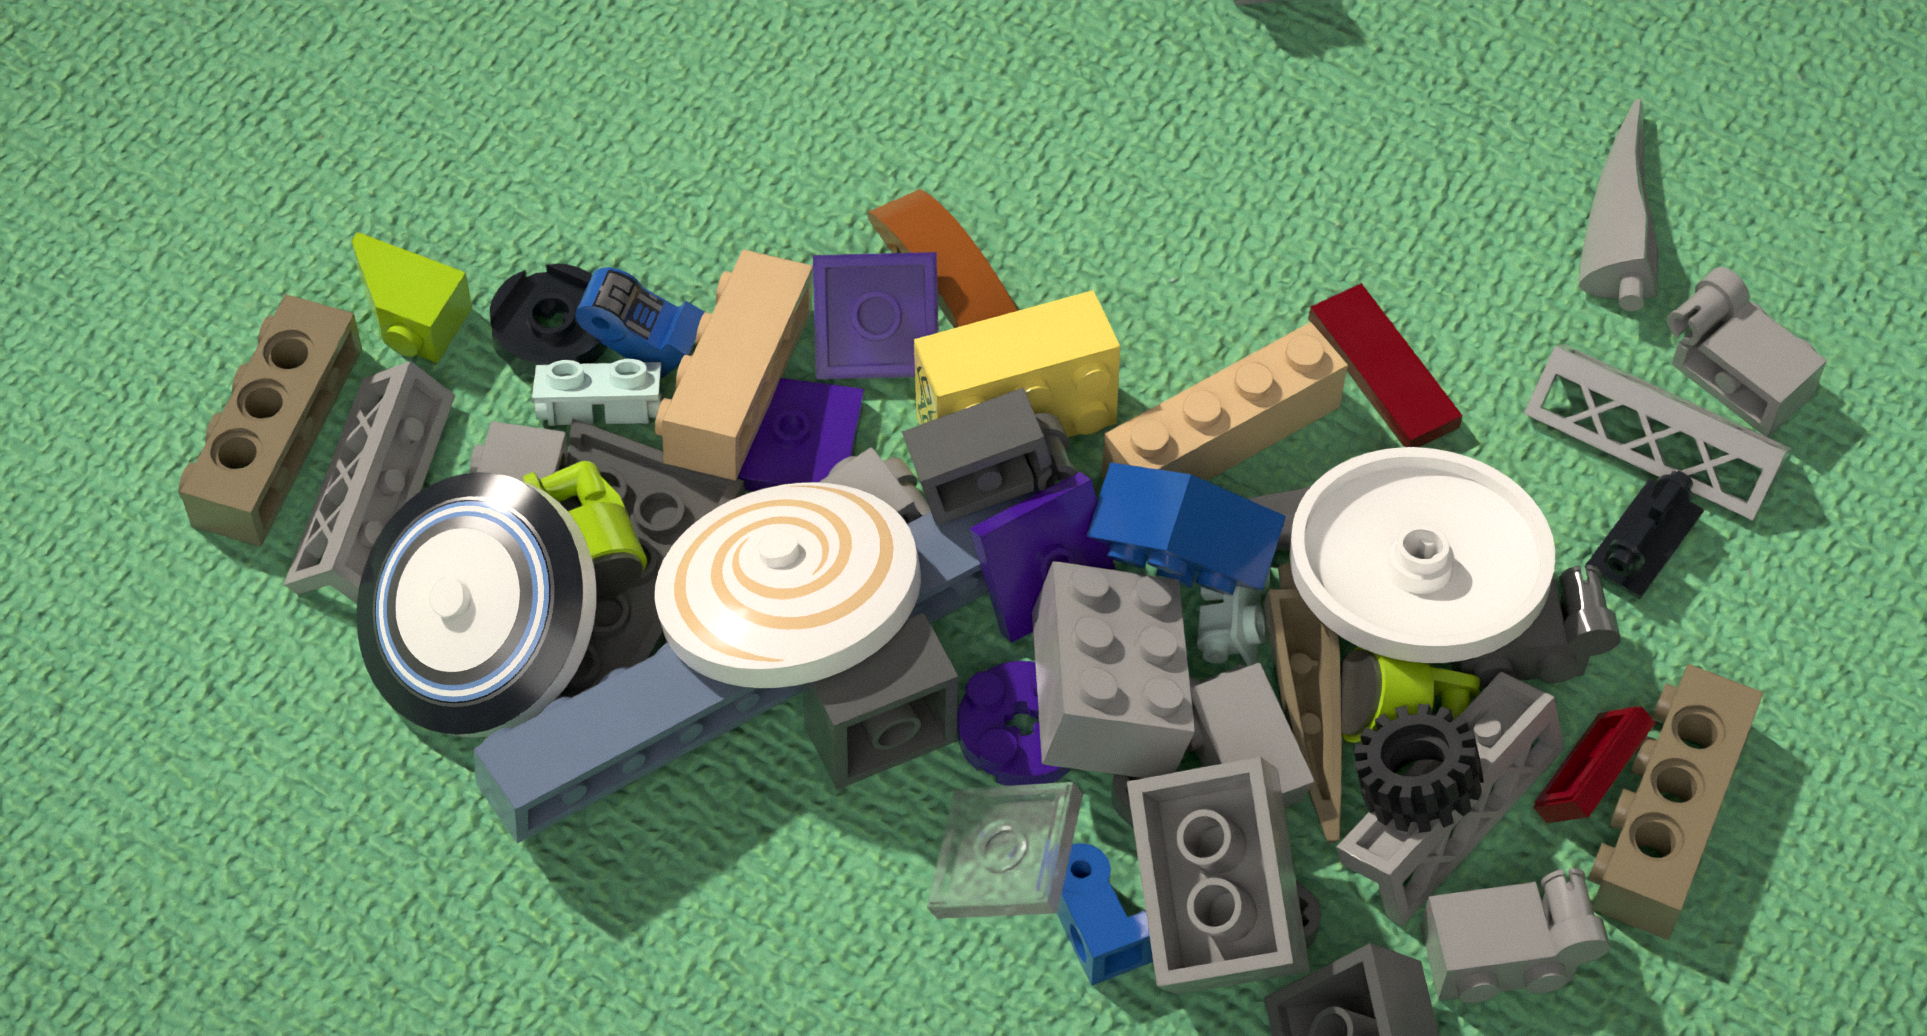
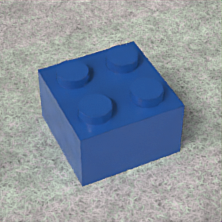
M1110 462L1087 537L1109 545L1110 549L1107 556L1113 560L1138 568H1145L1147 562L1148 565L1157 568L1155 574L1157 577L1177 579L1180 586L1192 588L1194 580L1197 578L1195 584L1233 596L1236 586L1263 590L1286 516L1191 474Z

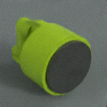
M580 461L541 479L538 478L535 471L523 475L524 482L545 491L558 502L578 495L582 506L568 512L579 526L592 557L597 588L596 604L622 594L638 581L646 567L647 558L620 495L602 478L598 467L594 463Z
M1358 646L1347 655L1340 665L1341 736L1349 742L1362 744L1360 734L1366 727L1377 732L1374 719L1385 714L1390 721L1397 719L1395 708L1407 706L1409 715L1418 714V704H1430L1432 711L1434 696L1441 698L1440 707L1452 710L1453 719L1455 720L1470 705V698L1480 694V678L1471 674L1431 667L1429 663L1389 658Z

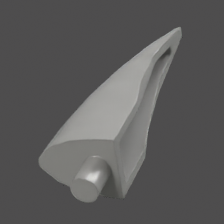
M1641 98L1635 100L1616 135L1603 167L1589 215L1579 276V288L1582 291L1597 297L1619 299V306L1627 311L1641 309L1644 304V298L1657 297L1659 250L1644 181L1643 103Z

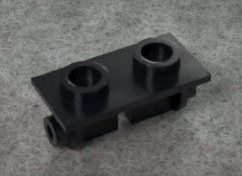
M1672 471L1670 475H1662L1657 482L1649 478L1586 565L1598 567L1601 570L1602 578L1640 600L1704 513L1705 509L1691 502L1693 497L1691 491L1693 481L1681 471Z

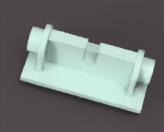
M622 359L614 363L580 364L572 360H561L549 365H536L532 403H535L536 420H548L549 426L571 425L572 418L586 424H593V405L604 404L606 424H649L650 418H656L662 402V396L659 393L661 362L643 363L636 359Z
M1270 568L1263 588L1269 586ZM1236 586L1233 596L1201 587V596L1205 601L1223 599V603L1200 606L1197 647L1203 652V659L1210 663H1223L1228 660L1230 654L1240 653L1247 666L1256 664L1258 644L1264 643L1267 635L1266 618L1260 606L1261 590Z

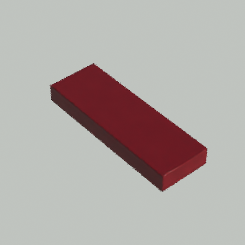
M1362 283L1310 306L1308 320L1348 364L1347 372L1403 447H1421L1460 428L1463 417L1461 412Z

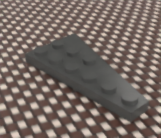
M572 418L569 436L570 449L567 466H564V468L580 461H590L598 467L602 478L620 495L647 558V564L641 577L632 587L612 599L596 604L594 625L585 655L567 687L556 700L562 697L572 698L598 685L602 678L611 671L620 667L630 668L654 656L665 644L666 638L655 604V584L662 562L674 543L690 526L717 507L745 495L743 480L737 478L734 481L663 463V451ZM578 495L561 501V505L567 511L582 506Z

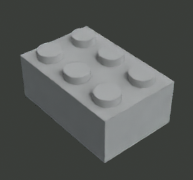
M1053 561L1032 611L1042 764L1140 778L1175 773L1195 733L1179 580Z
M1260 756L1128 781L1127 786L1157 987L1179 995L1310 972L1278 769Z

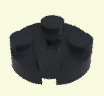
M557 263L546 264V272L535 273L527 277L526 270L507 279L495 293L490 305L492 338L497 355L513 368L535 376L536 365H549L561 360H572L580 364H593L608 347L600 343L601 340L582 329L575 318L576 310L592 274L576 266ZM556 313L563 314V324L554 328L542 327L541 322L538 320L540 317L551 319Z

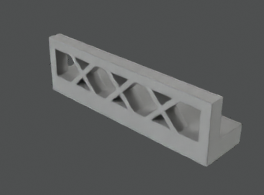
M1566 344L1554 347L1524 414L1659 477L1665 474L1670 475L1672 471L1680 470L1666 464L1658 439L1680 431L1695 438L1704 462L1681 471L1687 474L1693 481L1691 491L1751 520L1756 518L1776 474L1782 470L1792 448ZM1558 375L1581 386L1589 410L1566 418L1543 407ZM1593 391L1614 401L1598 406ZM1621 405L1636 410L1646 436L1626 444L1611 439L1601 412ZM1592 416L1597 432L1576 421ZM1649 417L1670 426V428L1655 433ZM1649 443L1654 458L1633 448ZM1707 444L1729 454L1712 459ZM1739 458L1763 469L1748 502L1724 491L1715 466ZM1707 470L1712 485L1691 475Z
M412 361L362 379L284 582V586L297 595L331 585L357 604L363 569L376 539L393 515L408 500L421 491L455 394ZM381 395H384L383 398H382V399L380 400V402L378 403L380 396H381ZM323 555L320 564L316 565L318 559Z
M1500 672L1460 714L1468 722L1469 731L1473 730L1484 777V783H1480L1482 793L1479 800L1470 799L1472 810L1464 817L1456 810L1452 811L1454 824L1445 828L1442 827L1439 819L1431 820V831L1419 833L1417 822L1410 823L1408 832L1396 830L1394 819L1385 826L1377 821L1375 812L1371 814L1369 812L1337 846L1342 865L1378 883L1388 919L1403 926L1564 750L1554 696ZM1538 736L1539 742L1530 750L1532 742ZM1418 760L1403 776L1427 774L1438 768L1442 762ZM1495 783L1494 788H1493V791H1492V793L1490 794L1492 785ZM1454 828L1453 834L1449 838L1451 830ZM1414 871L1411 881L1403 887V882Z

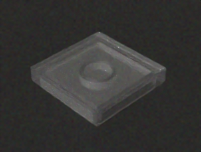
M1073 782L955 789L927 908L937 919L1057 914L1083 793Z

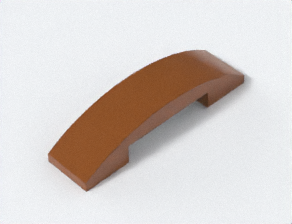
M918 189L868 212V220L891 253L937 252L938 306L954 328L1018 311L1000 279L971 237L948 210L922 189Z

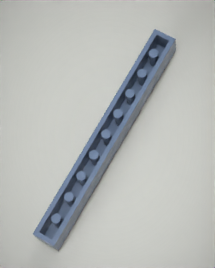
M1030 466L1029 468L1035 480L1034 491L938 526L934 522L931 511L907 524L915 541L921 568L919 595L908 619L925 613L931 624L989 593L969 528L1040 492L1037 487L1036 477ZM667 642L654 656L630 668L620 667L611 671L602 678L598 685L572 698L562 697L553 701L543 709L540 715L515 728L505 727L490 734L480 746L473 749L476 785L518 844L803 692L802 684L780 688H752L726 684L702 675L689 667L675 654Z

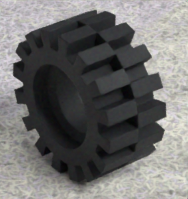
M1418 704V714L1409 715L1407 706L1395 708L1397 719L1390 721L1385 714L1374 719L1377 732L1366 727L1360 734L1362 745H1355L1354 756L1356 762L1354 764L1365 805L1370 814L1376 813L1377 821L1387 826L1394 819L1396 830L1408 832L1411 822H1417L1419 833L1430 832L1431 820L1439 819L1442 827L1445 828L1454 824L1452 811L1456 810L1464 817L1472 810L1470 799L1479 800L1482 793L1480 783H1484V777L1473 730L1469 731L1468 722L1461 715L1454 720L1452 710L1441 706L1436 716H1433L1430 704ZM1436 760L1442 762L1438 768L1424 775L1402 776L1396 774L1400 768L1414 761Z

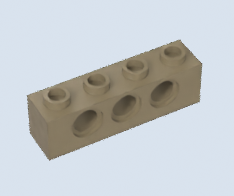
M285 294L274 316L268 315L265 318L259 331L258 346L249 363H243L235 374L232 384V395L223 412L214 414L209 422L205 438L206 444L195 463L190 462L181 475L178 490L179 496L183 500L192 527L262 546L362 351L354 313ZM248 465L244 468L235 469L239 466Z
M1687 664L1679 687L1665 683L1652 716L1655 721L1664 725L1658 740L1649 736L1645 737L1631 769L1632 773L1643 777L1638 791L1634 793L1623 789L1609 825L1621 830V834L1615 848L1604 843L1601 844L1587 880L1600 885L1592 906L1593 911L1669 940L1764 692L1691 664ZM1682 740H1692L1700 744L1703 749L1689 747ZM1660 793H1672L1678 796L1684 803L1671 802ZM1647 846L1654 848L1663 857L1653 858L1647 856L1638 847Z

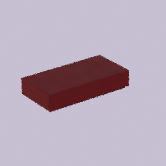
M1642 706L1598 713L1535 800V805L1533 806L1535 811L1546 823L1589 818L1655 725L1654 719Z

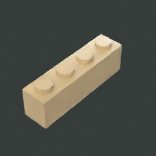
M743 249L733 271L723 272L717 287L716 307L712 314L705 312L701 317L696 335V349L692 356H683L677 371L676 391L672 400L664 398L657 412L655 434L662 436L663 463L736 481L771 403L778 382L784 374L812 311L813 265Z
M1309 322L1105 433L1101 476L1105 479L1110 462L1186 473L1208 481L1340 408L1348 364L1317 328Z

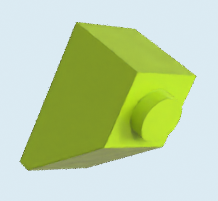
M357 232L351 240L357 269L383 343L388 344L393 350L409 357L417 355L438 363L472 310L466 272Z

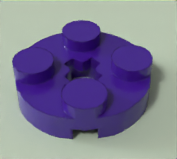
M1015 661L1003 663L973 675L966 685V693L958 709V741L968 763L977 771L978 766H980L985 772L997 776L996 783L1015 789H1033L1047 786L1065 776L1070 771V768L1042 764L1039 722L1033 724V732L1030 735H1021L1018 727H1007L1005 724L1006 721L1014 719V715L1028 714L1039 721L1035 662Z

